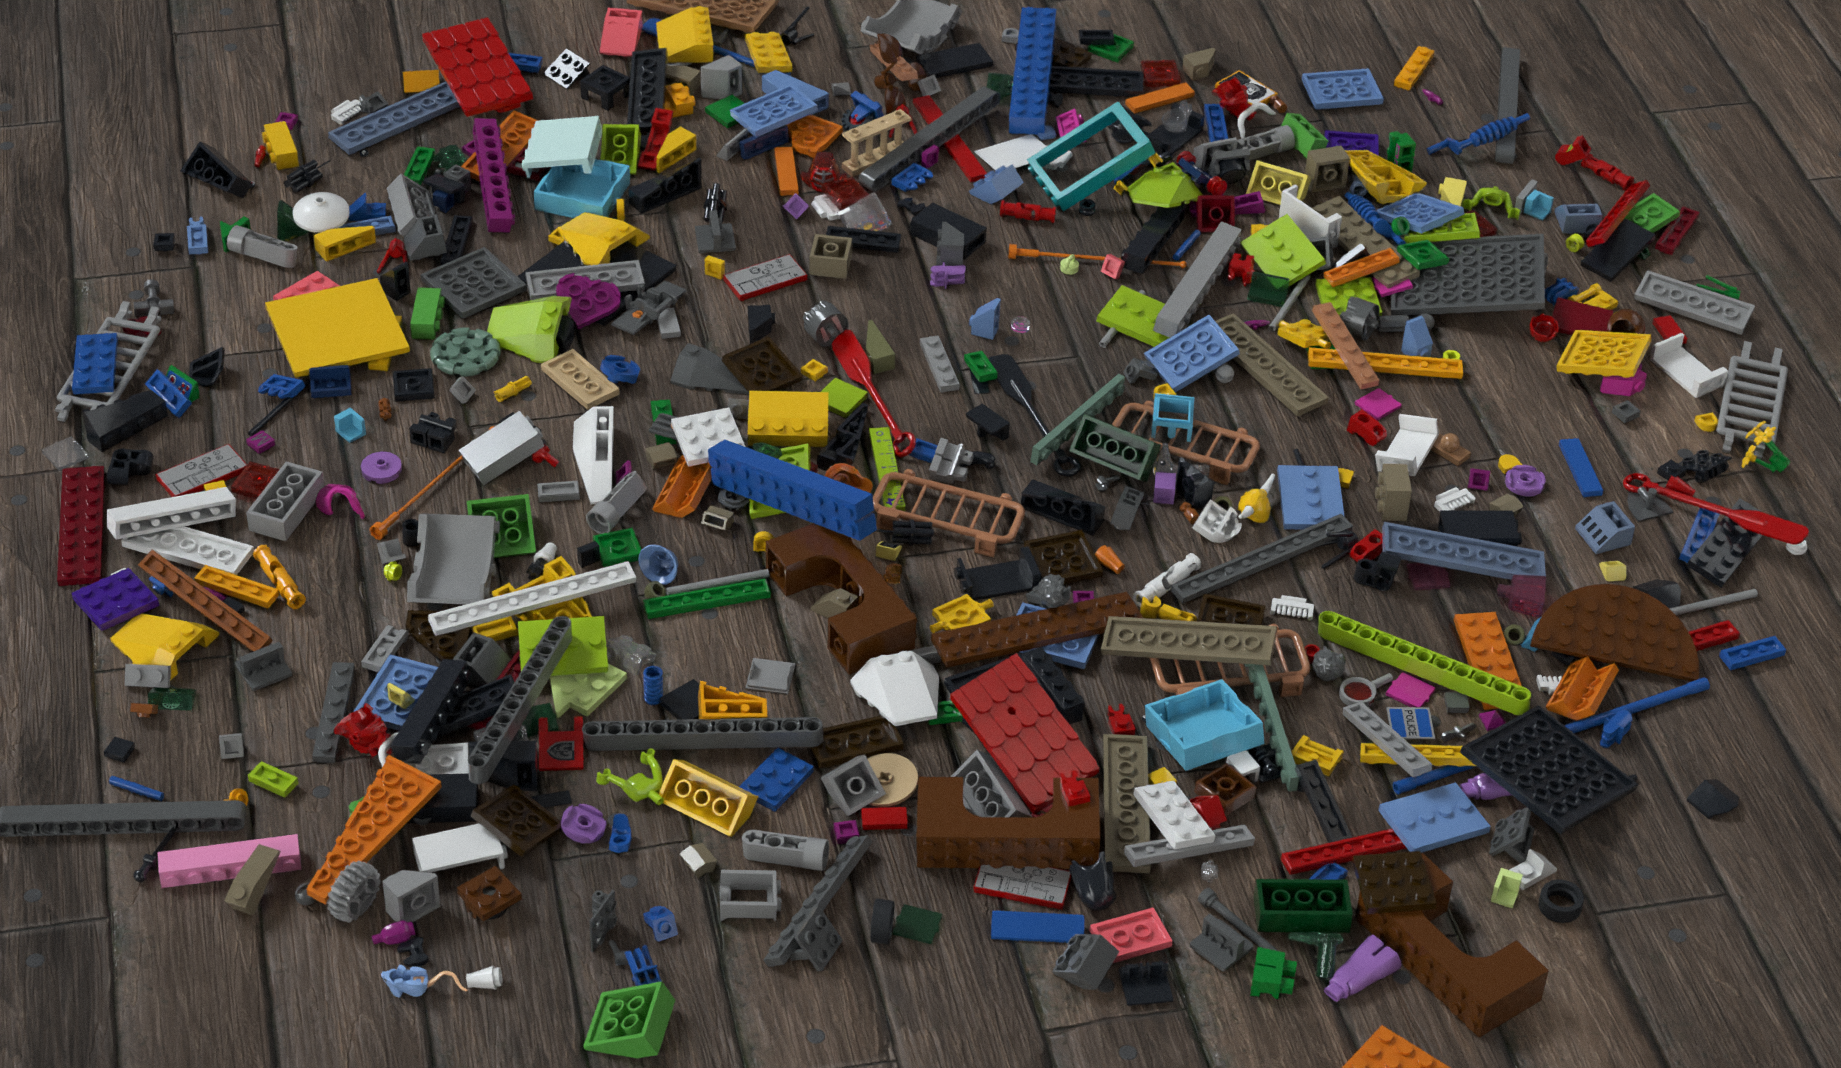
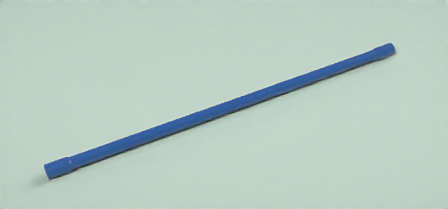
M1703 677L1686 685L1564 726L1575 734L1604 724L1605 718L1610 720L1619 711L1626 710L1630 714H1634L1690 694L1693 695L1708 690L1710 684L1708 679ZM1446 765L1420 776H1410L1393 782V790L1398 795L1413 790L1418 786L1477 766L1458 767Z

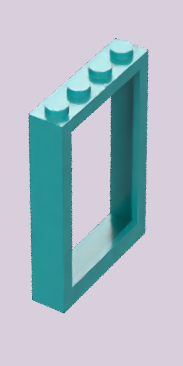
M1116 102L1029 157L1027 161L1030 166L1027 168L1033 177L1037 176L1035 179L1040 187L1044 186L1043 190L1048 197L1052 196L1050 199L1055 207L1059 206L1064 212L1155 154V150L1150 140L1121 104ZM1119 120L1137 144L1060 192L1042 168Z

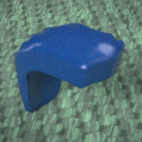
M616 814L613 818L609 850L616 853L627 852L632 840L630 822L627 815Z

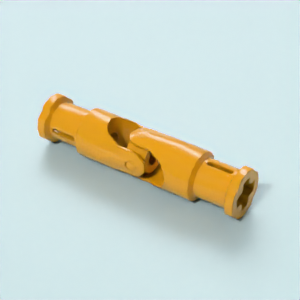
M267 545L258 546L253 551L254 559L260 562V567L270 581L274 583L276 589H279V594L287 600V605L292 609L300 608L306 601L304 594L298 591V586L278 558L271 554L270 547Z

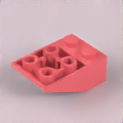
M607 9L599 54L632 57V52L636 51L642 32L641 10Z

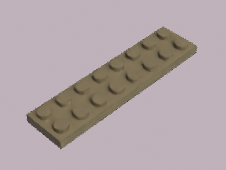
M1340 196L1312 208L1325 218L1336 213L1342 216L1338 244L1347 252H1350L1359 244H1363L1370 255L1391 248L1398 255L1400 263L1371 273L1385 287L1390 288L1407 279L1411 281L1420 276V271L1398 253L1391 243L1381 234L1377 233L1369 223L1365 222V219H1362Z
M1234 313L1215 321L1239 349L1240 354L1233 359L1297 417L1328 404L1329 397Z
M1109 616L1101 652L1102 655L1271 665L1277 627Z
M1103 734L1104 853L1106 862L1112 861L1113 872L1150 873L1151 864L1133 867L1124 854L1126 845L1150 841L1149 815L1134 796L1136 787L1148 785L1147 736Z

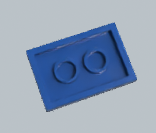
M777 748L739 787L759 796L756 802L775 812L814 772V766Z

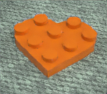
M807 115L786 124L788 127V137H792L793 151L806 154L811 158L817 157L818 153L823 152L843 132V126L814 115Z

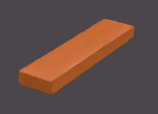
M1182 83L1126 99L1125 105L1135 114L1192 98L1195 95V91L1187 83Z
M774 147L780 196H790L795 193L798 195L799 190L792 147Z
M1391 248L1328 270L1324 272V278L1332 287H1336L1400 263V258Z

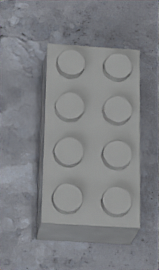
M286 461L246 512L249 531L287 541L315 504L318 492L324 487L323 472Z

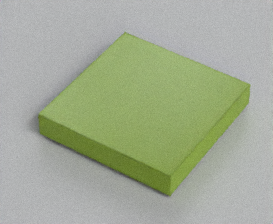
M834 378L821 391L829 392L828 410L845 418L868 397L867 391L837 378Z

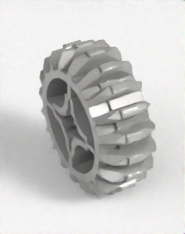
M353 861L345 867L344 871H340V875L338 878H335V883L331 886L332 889L328 893L329 899L327 904L330 914L336 919L347 923L357 920L360 915H363L369 906L373 905V900L377 898L376 893L380 889L378 885L381 882L378 870L369 863Z

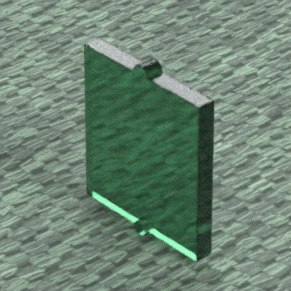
M550 703L532 706L521 724L522 730H519L521 738L539 735V718L541 717L548 718V732L559 731L556 722L557 717L553 713Z
M904 904L900 915L896 917L893 935L932 944L936 932H939V924L943 914Z

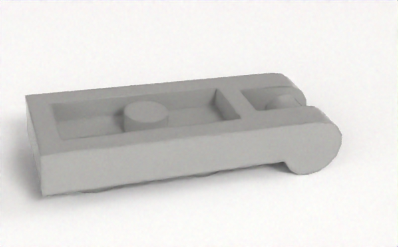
M387 625L361 661L362 668L379 672L389 655H395L402 643L407 641L409 632L404 629L397 630L394 626Z

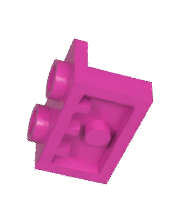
M1075 109L1056 117L1060 137L1085 123L1082 115H1078Z

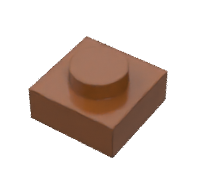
M131 703L130 712H137V717L150 718L151 714H158V705Z

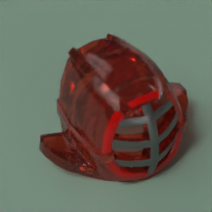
M817 152L811 162L808 173L802 171L800 177L810 188L824 193L841 186L847 180V173L840 174L837 161L831 152Z

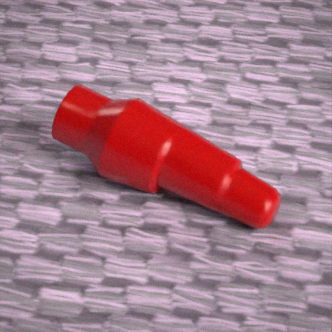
M263 145L259 146V149L256 151L254 166L257 168L266 156V147Z

